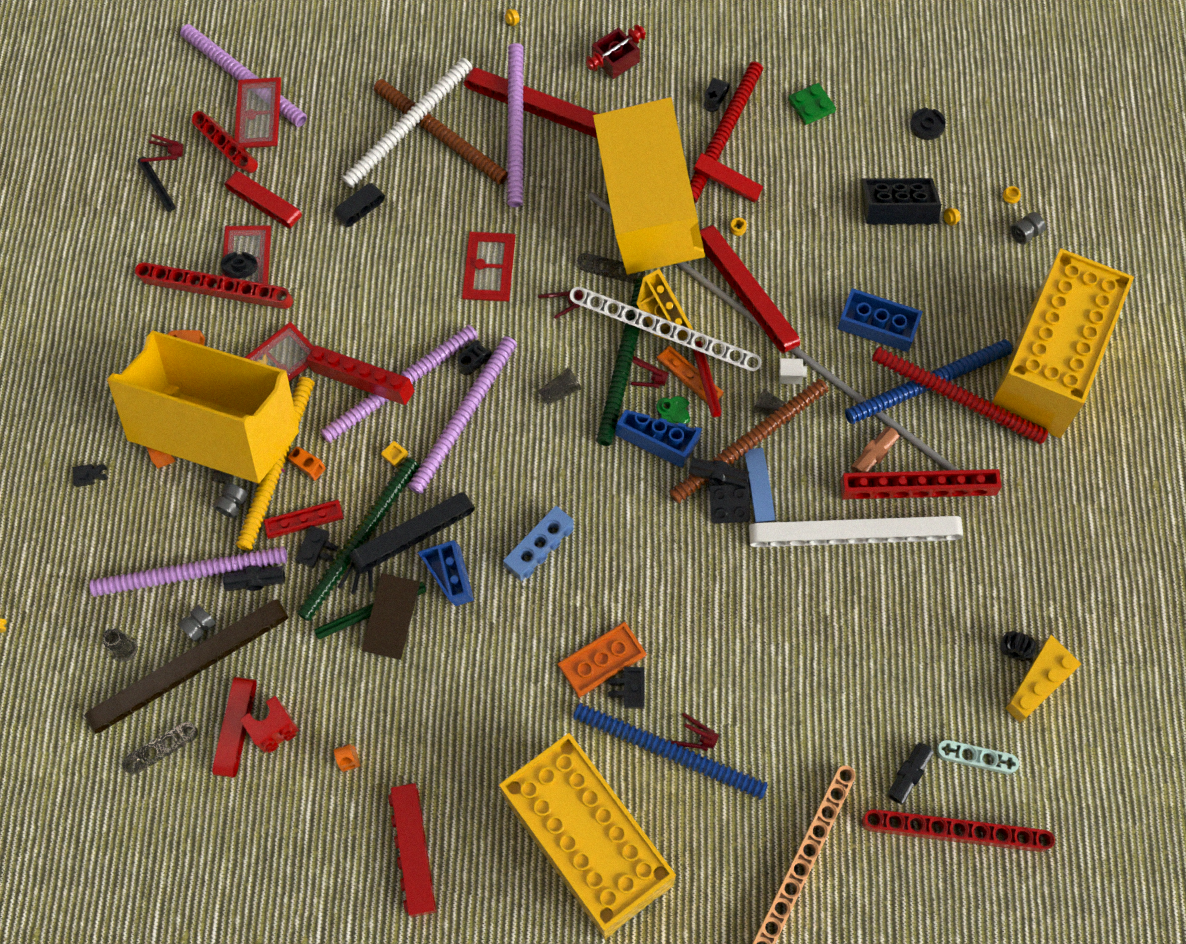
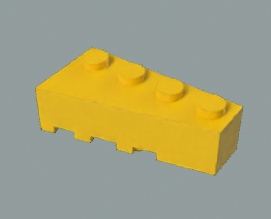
M1050 635L1044 641L1040 651L1034 658L1005 709L1021 723L1081 663Z

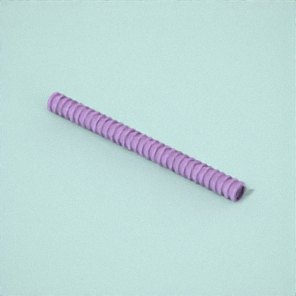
M186 24L182 27L180 35L217 63V65L221 66L235 79H259L254 73L232 58V56L214 44V42L196 30L192 25ZM272 88L250 89L271 106ZM280 95V114L295 124V126H302L307 120V115Z
M513 43L508 46L507 204L511 207L523 205L524 48L519 43Z
M467 325L466 329L462 328L461 332L458 331L457 335L454 334L452 338H448L447 342L444 341L443 345L440 344L438 346L439 348H434V351H430L429 355L426 354L425 358H420V361H416L415 365L412 364L411 368H406V371H402L401 375L408 377L412 384L413 381L417 382V379H421L422 375L427 374V371L431 372V369H435L436 365L439 366L441 361L445 362L446 358L449 359L450 355L453 356L455 354L454 352H459V349H463L464 345L467 346L468 342H473V339H477L476 331L471 325ZM370 394L368 395L369 398H364L363 402L360 401L359 405H354V408H350L349 412H344L345 415H340V418H336L335 422H330V425H326L325 429H320V433L327 442L331 443L332 439L336 440V436H341L342 432H347L346 429H351L352 425L355 426L356 422H361L360 419H365L366 415L369 416L371 411L375 412L376 408L379 409L380 405L383 406L385 401L389 402V399Z
M507 336L502 338V341L496 348L497 350L493 352L494 355H491V359L487 361L488 364L484 366L485 368L482 369V373L478 375L479 378L473 383V387L469 389L470 392H467L464 401L460 403L461 406H458L455 415L451 417L452 420H449V425H446V429L442 431L443 434H440V439L436 440L437 444L433 445L430 453L427 454V458L424 459V463L420 465L421 468H418V473L414 474L415 478L411 479L412 482H409L408 486L415 493L423 494V489L427 487L426 484L430 483L429 479L433 478L436 470L439 469V465L442 464V460L445 459V455H448V450H451V446L455 444L454 441L458 439L457 436H460V431L464 430L463 427L467 425L466 422H469V417L473 416V413L479 406L478 403L482 402V399L488 392L487 389L491 388V385L494 383L493 380H496L503 369L502 366H505V362L509 360L508 357L512 355L511 353L514 352V348L517 347L514 339Z
M281 546L280 549L275 547L274 550L271 548L268 551L263 549L262 552L257 550L256 553L253 551L250 554L246 552L244 555L240 553L237 556L219 557V559L213 558V560L207 559L206 562L201 560L200 563L195 561L194 564L189 562L188 565L183 563L182 566L178 564L176 567L172 565L170 568L166 566L164 569L160 567L158 570L155 568L152 571L146 570V572L140 571V573L134 572L133 574L128 573L121 576L115 575V577L109 576V579L107 577L103 579L98 578L97 580L92 579L89 583L91 594L96 597L98 594L101 596L104 593L107 595L110 592L113 594L116 591L140 589L141 586L146 588L147 585L152 587L153 584L158 586L159 583L164 585L165 582L170 584L171 581L175 583L177 580L180 582L183 579L187 581L189 578L193 580L195 577L201 578L202 576L207 577L208 575L231 573L233 570L237 572L238 569L243 571L244 568L262 567V565L267 567L268 564L272 566L274 563L278 565L280 562L284 564L287 561V553L284 546Z

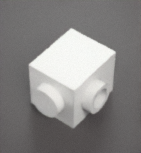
M780 358L779 383L801 384L803 377H806L807 367L803 366V359Z

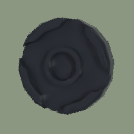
M922 108L913 114L910 128L918 138L933 140L943 134L946 121L943 114L938 110Z
M237 252L230 253L221 259L220 265L221 272L225 276L235 279L251 276L258 267L256 258L247 252H242V254H237Z

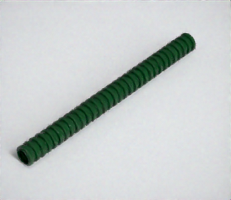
M643 278L636 279L630 301V306L638 309L637 300ZM629 310L627 319L630 321L634 320L635 312ZM628 323L624 325L621 344L619 345L616 364L614 365L615 369L613 370L603 416L601 417L602 421L597 433L596 442L603 446L613 444L612 440L614 439L620 408L622 407L621 403L623 402L625 387L627 386L626 382H628L630 367L632 366L634 351L636 350L641 329Z
M406 457L404 459L405 462H402L401 467H398V472L396 471L394 473L395 476L391 477L392 481H388V486L384 487L385 490L381 491V495L377 497L378 500H375L374 505H371V510H368L367 515H364V520H361V524L357 525V530L353 531L354 534H351L350 539H347V544H344L343 549L339 550L340 554H337L336 559L332 560L333 564H330L329 569L325 570L326 574H322V579L318 580L319 583L315 584V589H312L311 594L307 595L308 599L304 600V605L301 604V609L296 611L300 617L306 621H312L311 617L316 615L315 611H319V606H322V602L326 601V596L330 595V591L334 589L333 586L337 585V581L341 579L340 576L344 575V571L347 570V566L351 563L349 554L369 540L368 536H371V532L376 530L375 526L378 527V522L383 520L382 517L386 516L385 512H388L389 507L393 506L392 502L396 501L395 498L400 496L399 493H402V488L406 487V483L408 484L410 482L409 479L413 477L412 474H415L416 469L420 467L414 459Z

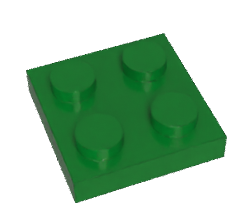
M819 83L789 95L788 101L805 125L836 111L835 105Z

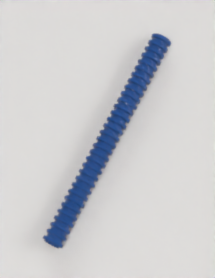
M1003 339L987 346V348L969 354L967 357L965 356L962 359L947 364V366L944 365L942 368H937V370H933L930 374L934 373L936 377L941 376V379L945 378L946 382L952 381V379L961 377L972 372V370H977V368L992 363V361H997V359L999 360L1012 354V345L1007 339ZM915 380L908 381L901 386L899 385L886 391V393L883 392L881 395L872 397L871 400L867 399L860 404L851 406L850 409H845V417L850 424H855V422H859L861 419L864 420L866 417L875 415L876 412L880 413L881 410L884 411L886 408H891V406L922 394V392L925 393L931 388L926 389L925 385L920 386L919 382L917 384L914 383Z
M583 703L578 704L573 719H579L580 723L585 722L587 726L590 724L592 728L602 729L604 733L609 732L610 736L613 734L615 738L620 737L622 741L625 739L627 743L632 742L634 746L637 744L638 748L644 747L645 751L655 752L657 756L660 754L662 758L667 757L669 761L672 759L674 763H680V766L685 765L687 769L690 767L692 771L697 770L699 774L702 772L704 776L709 775L710 779L716 778L717 782L720 780L722 784L727 783L729 787L732 785L734 789L739 788L741 792L744 790L748 795L751 793L753 794L752 797L757 796L759 800L764 797L768 785L767 782L762 783L761 779L755 780L754 776L751 778L749 774L744 775L742 771L739 773L737 769L732 770L730 766L727 768L725 764L720 765L719 761L713 762L712 758L709 760L707 756L702 757L700 753L697 755L695 751L690 752L688 748L685 750L683 746L678 747L677 743L671 744L670 740L667 742L665 738L660 739L658 735L655 737L653 733L648 734L646 730L643 732L641 728L636 729V726H630V723L625 724L623 720L618 721V718L613 719L611 715L608 717L606 713L601 714V711H595V708L590 709L588 705L583 706Z

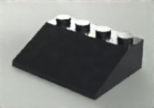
M862 178L864 216L867 224H939L942 204L933 178Z

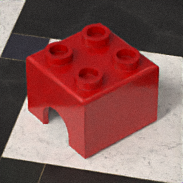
M276 696L266 701L269 707V715L266 719L262 721L255 720L250 712L240 718L254 744L264 753L275 751L279 747L278 744L284 740L289 741L297 735L296 732L299 731L289 712Z

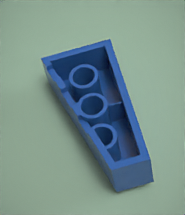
M625 410L617 422L615 435L683 468L700 439L702 428L695 427L694 429L686 427V424H674L667 422L666 419L650 418V415Z

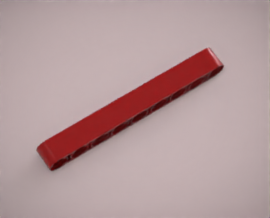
M472 67L473 69L469 71L463 82L465 87L508 104V79ZM523 85L524 111L597 138L593 115L598 113Z
M710 225L701 229L700 235L704 252L777 349L784 354L800 346L801 342L798 334L714 225Z
M146 262L139 263L135 268V274L143 283L280 309H288L293 304L291 294L286 288ZM286 296L284 300H280L281 297Z
M877 809L869 810L862 817L864 829L877 833L1034 852H1044L1052 848L1055 843L1054 835L1050 831L1043 829ZM868 816H874L877 819V825H871L868 822ZM890 818L898 821V828L890 826ZM910 821H916L919 824V831L911 828ZM932 823L940 826V833H935L932 830ZM953 826H958L961 829V836L954 834ZM975 828H978L982 831L983 838H978L975 836ZM996 831L1003 833L1004 841L997 839ZM1018 833L1025 837V844L1018 841ZM1039 836L1046 839V846H1042L1039 843Z

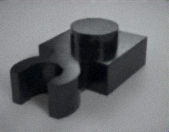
M92 464L72 467L73 485L75 487L95 484V479H108L106 474H100L101 471L107 470L104 464L98 465L95 469Z

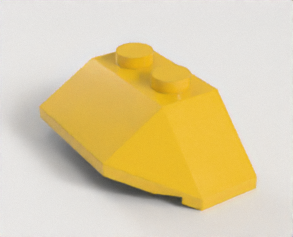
M660 268L643 277L637 300L639 309L694 330ZM649 316L646 317L645 320L647 321L649 327L652 326V318ZM664 323L661 326L662 333L668 334L670 332L669 324ZM681 330L678 333L679 339L682 341L687 339L688 333L685 330Z

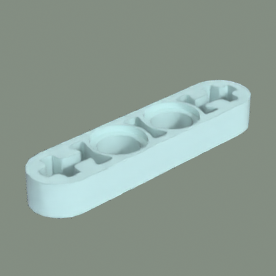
M944 740L936 749L938 757L942 760L998 773L1012 774L1019 767L1017 757L1012 754L955 741ZM947 745L949 750L956 751L958 747L957 758H955L956 753L953 752L945 755V751L942 748ZM965 749L970 750L973 754L972 760H965L962 757V751ZM984 754L992 756V765H987L983 762L982 757ZM998 757H1000V762H1006L1009 759L1010 763L1013 764V766L1007 769L1006 764L1000 763L998 767H996L998 763Z

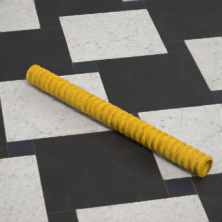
M300 377L298 379L299 382L292 397L298 427L315 382L308 377ZM291 443L256 489L258 492L254 494L253 503H251V508L248 510L249 514L246 515L247 519L244 520L245 524L242 525L243 530L240 531L241 535L238 536L239 541L236 542V546L242 550L250 551L253 549L254 539H257L258 528H261L260 523L263 522V517H265L264 512L268 510L267 507L270 504L268 501H271L272 498L270 496L274 494L273 491L278 483L277 480L280 478L279 475L282 473L281 469H283V464L286 462L285 459L288 457L287 454L292 446Z

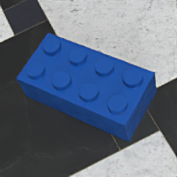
M852 288L840 318L838 329L909 352L923 311Z

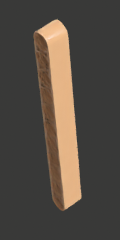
M841 766L835 773L752 944H776L855 780V771L850 766ZM840 773H847L850 780L843 781L840 778ZM831 791H838L841 795V799H833L831 796ZM822 810H830L832 818L827 819L823 817ZM813 828H820L823 836L819 838L814 836ZM805 846L811 847L814 855L811 857L806 856L803 848ZM794 866H802L805 871L804 875L799 876L795 874ZM785 885H793L795 894L788 895L784 889ZM780 903L785 906L786 913L784 915H780L775 911L776 904ZM767 923H773L776 926L777 931L775 934L767 933L765 929Z

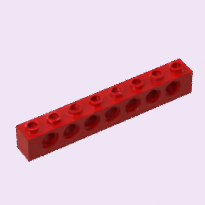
M999 469L843 473L840 481L842 500L996 496L1002 488Z

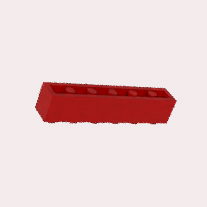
M315 345L306 358L314 373L402 405H406L415 392L408 377Z
M416 783L392 787L391 794H388L390 807L394 808V815H391L393 828L396 827L397 836H394L396 849L399 848L400 857H397L399 870L403 871V878H400L402 891L406 892V900H403L404 911L409 913L411 918L437 913L418 786Z

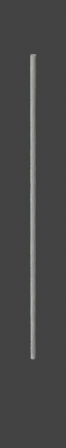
M593 192L588 195L590 200L612 215L608 203ZM686 262L676 264L762 329L748 309ZM798 347L790 350L859 404L867 400ZM876 412V417L895 429L901 436L946 470H959L884 412Z

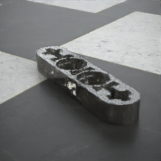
M582 253L577 258L578 268L584 272L636 284L637 278L635 275L637 273H640L638 278L646 276L645 271L632 273L628 276L624 263L621 261L589 253ZM605 263L608 267L605 270H601L598 268V265ZM617 268H623L625 272L623 274H617L615 270Z
M184 722L126 756L122 761L124 771L131 775L140 773L196 739L198 728L191 722ZM187 727H188L189 729H192V730L190 731V734H191L190 736H187L186 734H184V733L186 732L185 729H186ZM176 733L180 735L182 741H180L179 738L175 735ZM173 737L175 740L174 745L166 748L164 745L165 740ZM151 748H155V757L147 759L146 752ZM131 760L137 762L134 769L129 767Z

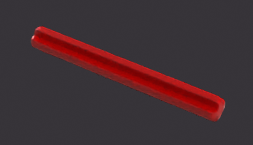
M701 341L695 342L698 347H703ZM693 349L710 414L713 418L720 417L722 411L706 354Z

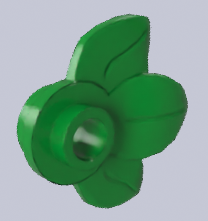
M684 397L661 398L657 402L656 409L662 419H666L667 422L674 424H687L690 422L689 413L685 409L690 402ZM663 404H667L669 409L664 408Z

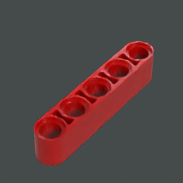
M197 111L193 114L192 123L231 162L247 173H254L257 170L258 162L212 117L202 111Z
M235 171L224 183L230 192L289 229L302 217V213L295 206L239 171Z
M234 677L214 758L213 775L235 778L247 732L240 718L249 712L251 714L257 687L255 679Z

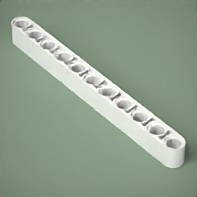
M574 287L570 292V299L576 304L749 371L759 369L762 364L760 356L594 291L583 287ZM578 290H581L584 294L583 299L580 301L575 298V293ZM595 297H599L601 300V304L598 307H594L592 304V300ZM613 303L618 306V311L615 314H612L609 310L610 305ZM629 310H633L636 315L632 321L628 320L626 316ZM648 316L653 320V324L650 327L644 325V319ZM664 323L670 326L668 334H664L661 331V326ZM681 330H685L688 333L685 341L680 340L678 337V333ZM698 337L705 339L703 347L696 345L695 342ZM716 343L721 344L723 347V351L720 354H716L713 351V346ZM733 350L740 352L741 356L738 361H734L730 357ZM750 357L757 358V367L752 368L748 365Z
M939 516L754 523L749 525L750 546L780 547L958 540L963 538L961 517Z

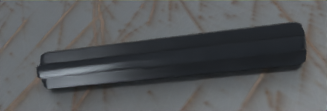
M142 156L137 162L167 212L175 210L176 207L150 163L140 161V159L146 158Z

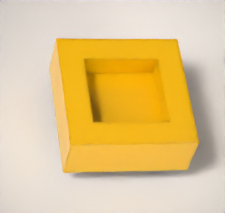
M395 441L381 453V456L395 468L409 455Z

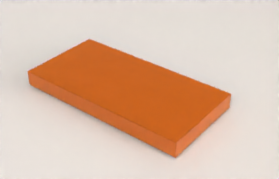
M623 622L557 664L580 698L622 672L624 667H630L647 656V653L626 622Z

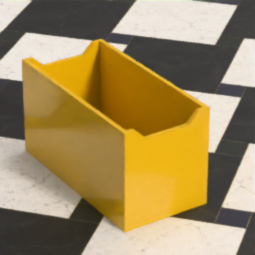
M672 97L593 115L615 235L627 275L704 258L705 253Z
M1060 248L1036 294L991 402L995 406L999 405L1000 408H1005V411H1011V414L1015 413L1016 416L1019 415L1021 418L1045 427L1052 436L1061 438L1085 403L1134 276Z
M154 330L147 336L143 351L121 374L112 373L107 379L127 441L258 484L299 433L286 370Z
M570 733L566 734L499 784L506 803L604 939H607L633 916L673 887L676 877L674 871Z

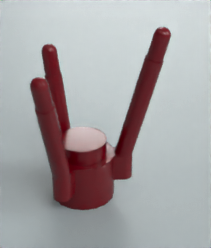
M151 134V137L166 143L152 140L148 142L167 147L168 154H171V156L143 158L140 161L177 160V157L183 156L184 144Z
M571 290L538 295V298L566 296L568 304L572 303V306L554 316L555 319L580 307L579 304L572 302L570 299ZM581 290L575 293V298L578 301L583 299Z
M633 356L632 363L653 372L651 380L654 383L631 382V385L654 387L659 389L660 385L665 386L669 372Z
M682 713L683 717L702 729L700 730L687 723L684 724V727L701 735L699 742L702 744L670 740L671 744L677 743V746L697 748L707 751L708 748L714 749L719 734L686 713Z

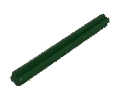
M420 582L417 596L426 592L423 582ZM374 603L314 630L316 637L322 639L369 618Z

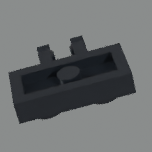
M310 526L295 561L299 564L315 568L318 559L332 562L334 559L331 555L323 553V548L336 552L338 546L327 542L330 535L328 531Z
M624 667V678L608 679V684L611 686L624 685V691L608 692V697H624V709H645L644 667Z

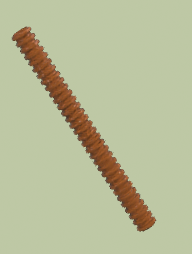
M380 79L375 83L374 92L378 93V95L382 96V98L402 113L407 115V111H411L412 106L415 107V102L396 88H393L384 79ZM427 112V115L423 116L422 120H419L418 125L498 185L506 181L508 176L506 170L443 123H440Z
M816 379V382H812L811 386L808 385L807 389L802 390V393L799 392L797 397L794 396L792 397L793 400H788V404L784 403L783 407L778 408V411L775 410L774 414L769 415V418L766 417L764 422H759L760 425H755L754 429L751 428L750 432L747 431L745 436L742 435L741 439L736 440V443L733 442L731 446L726 447V450L723 449L722 453H718L717 457H713L711 462L720 460L733 464L734 460L737 461L739 456H743V453H748V449L752 450V446H757V443H761L762 439L767 438V435L770 436L772 431H777L776 428H781V425H785L786 421L789 422L791 417L794 418L795 414H799L800 410L803 411L805 407H809V403L813 404L814 400L819 399V396L822 397L824 393H827L828 387L822 379ZM689 475V478L683 479L684 482H680L679 486H674L673 490L670 489L669 494L676 503L680 504L682 499H686V496H691V492L695 493V489L699 490L701 485L704 486L705 482H709L708 479Z

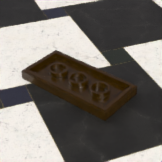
M381 573L362 647L363 652L398 660L402 659L420 582Z

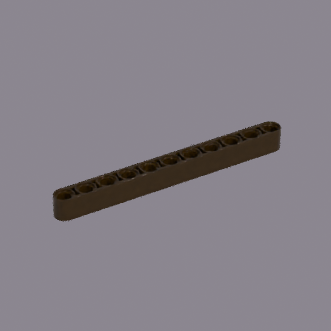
M277 599L267 603L86 712L84 716L93 733L97 734L106 730L285 622L289 616L281 602Z

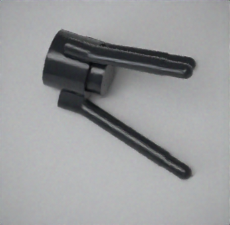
M351 560L338 588H342L352 568H354L356 575L351 592L354 595L360 574L364 573H359ZM372 569L368 570L369 592H373Z

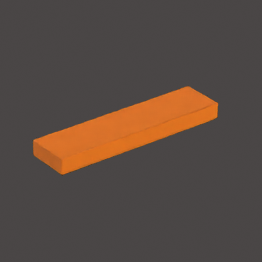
M669 345L657 356V361L707 403L699 370ZM714 384L719 399L723 396L724 392Z

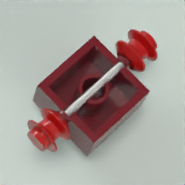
M636 24L634 25V30L628 29L627 36L618 27L593 43L592 57L587 56L585 62L588 69L596 72L597 66H599L612 79H615L639 63L640 49L635 44H639V39L645 40L646 32L644 28Z

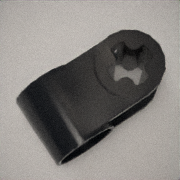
M712 78L705 92L704 108L708 112H715L719 109L723 99L728 94L730 83Z
M475 340L458 356L460 373L471 375L490 359L492 351L484 348L479 340Z

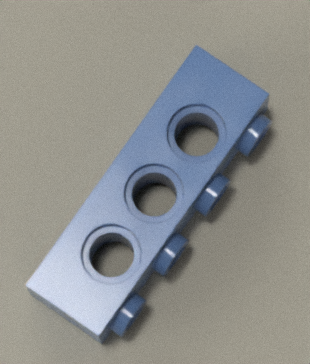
M555 506L503 560L504 567L521 582L524 578L528 579L533 574L534 568L538 564L541 565L547 559V554L559 547L561 539L564 536L568 537L574 530L573 519L558 506ZM551 528L558 529V532L554 534L549 533L548 531ZM538 542L545 543L543 547L535 546ZM526 555L532 557L530 561L522 560V558Z

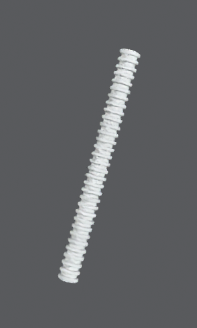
M461 58L460 62L457 61V65H453V69H449V73L446 72L445 77L442 76V80H438V84H434V88H430V92L427 91L426 96L423 95V99H419V103H415V107L412 106L411 111L408 110L407 115L404 114V118H400V122H396V126L393 125L392 130L389 129L388 134L385 133V137H381V141H377V145H373V149L370 148L369 153L366 152V156H362V160H358V164H354V168H350V172L347 171L346 175L342 176L343 181L350 188H354V184H358V180H362V176L365 177L366 172L369 173V169H373V165H377V161H381V157L384 158L385 153L388 154L389 149L392 150L393 146H396L397 142H400V139L404 138V135H407L408 131H411L412 127H415L416 123H419V120H422L423 116H426L427 112H430L431 108H434L435 104H438V101H441L442 97H445L446 93H449L450 89H453L454 85L456 86L457 82H460L461 78H464L465 74H468L473 69L467 59Z

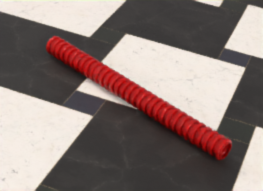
M750 62L718 128L704 154L716 161L720 158L730 138V134L764 68L760 63ZM697 171L694 172L690 180L694 203L698 201L709 179Z
M880 346L875 350L872 362L876 361L878 365L882 364V367H888V370L892 369L894 373L898 372L900 376L904 375V378L909 377L910 381L915 380L914 383L917 384L919 382L920 386L925 385L926 389L931 388L930 391L933 392L935 390L936 394L941 393V396H947V399L951 398L953 402L957 401V404H963V407L967 406L969 410L973 409V412H978L979 415L983 414L985 418L989 417V420H994L995 423H1000L1001 426L1005 425V428H1011V431H1016L1017 434L1021 433V436H1027V439H1032L1033 442L1037 441L1039 445L1046 440L1048 436L1047 429L1043 430V427H1037V424H1032L1031 421L1027 422V419H1021V416H1016L1015 413L1011 414V411H1005V408H1000L999 405L995 406L993 402L989 403V400H984L983 397L979 398L977 394L973 395L971 391L968 393L967 389L962 390L961 386L957 387L955 383L952 385L951 381L946 382L945 378L941 379V376L936 377L934 373L930 374V371H924V368L920 369L918 365L914 366V363H908V360L904 361L902 357L898 358V355H892V352L888 353L886 349L882 350Z

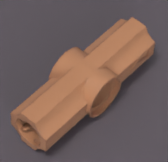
M887 426L875 440H871L864 448L861 456L851 465L853 473H867L876 464L878 465L887 455L888 450L899 439L900 436L897 431Z

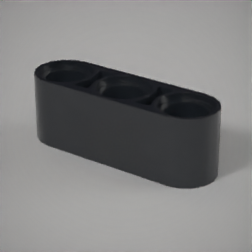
M369 183L337 206L334 210V215L345 227H350L378 207L384 201L385 195L373 183Z

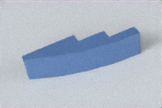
M763 448L748 449V453H744L746 471L750 472L748 483L755 523L775 521V514Z

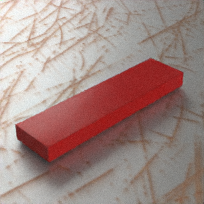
M703 153L700 154L693 170L754 203L764 187Z
M338 499L264 519L263 521L267 538L272 539L309 529L310 526L316 527L342 520L344 517Z

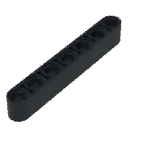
M465 492L458 493L356 548L349 554V557L359 573H364L473 513L475 507Z

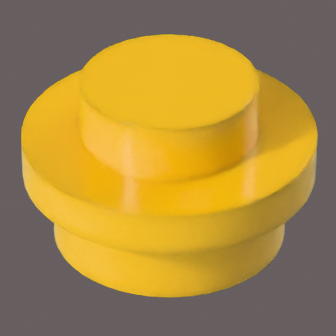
M515 9L506 10L505 21L510 26H515L519 22V14Z
M1010 186L1004 190L1002 196L1007 203L1015 204L1020 200L1021 193L1017 187Z
M950 207L945 210L944 220L948 225L953 226L960 221L961 216L958 209Z

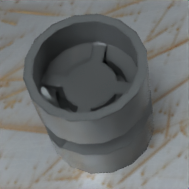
M1036 212L1029 213L1023 219L1010 226L1012 237L1021 245L1028 243L1032 240V237H1037L1046 230L1043 218Z
M227 482L221 491L222 496L217 497L213 508L227 517L235 518L240 510L239 505H243L248 493L237 485Z
M199 604L190 612V617L185 616L178 623L195 642L204 635V630H209L216 623Z

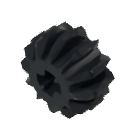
M1009 631L1005 633L1001 640L1000 650L1004 655H1008L1009 658L1022 662L1025 660L1029 661L1033 654H1035L1037 643L1032 637H1028V634Z

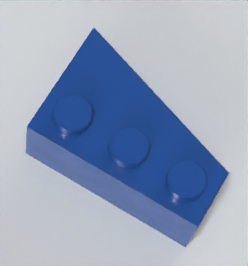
M455 540L417 552L451 603L459 606L474 601L461 547Z

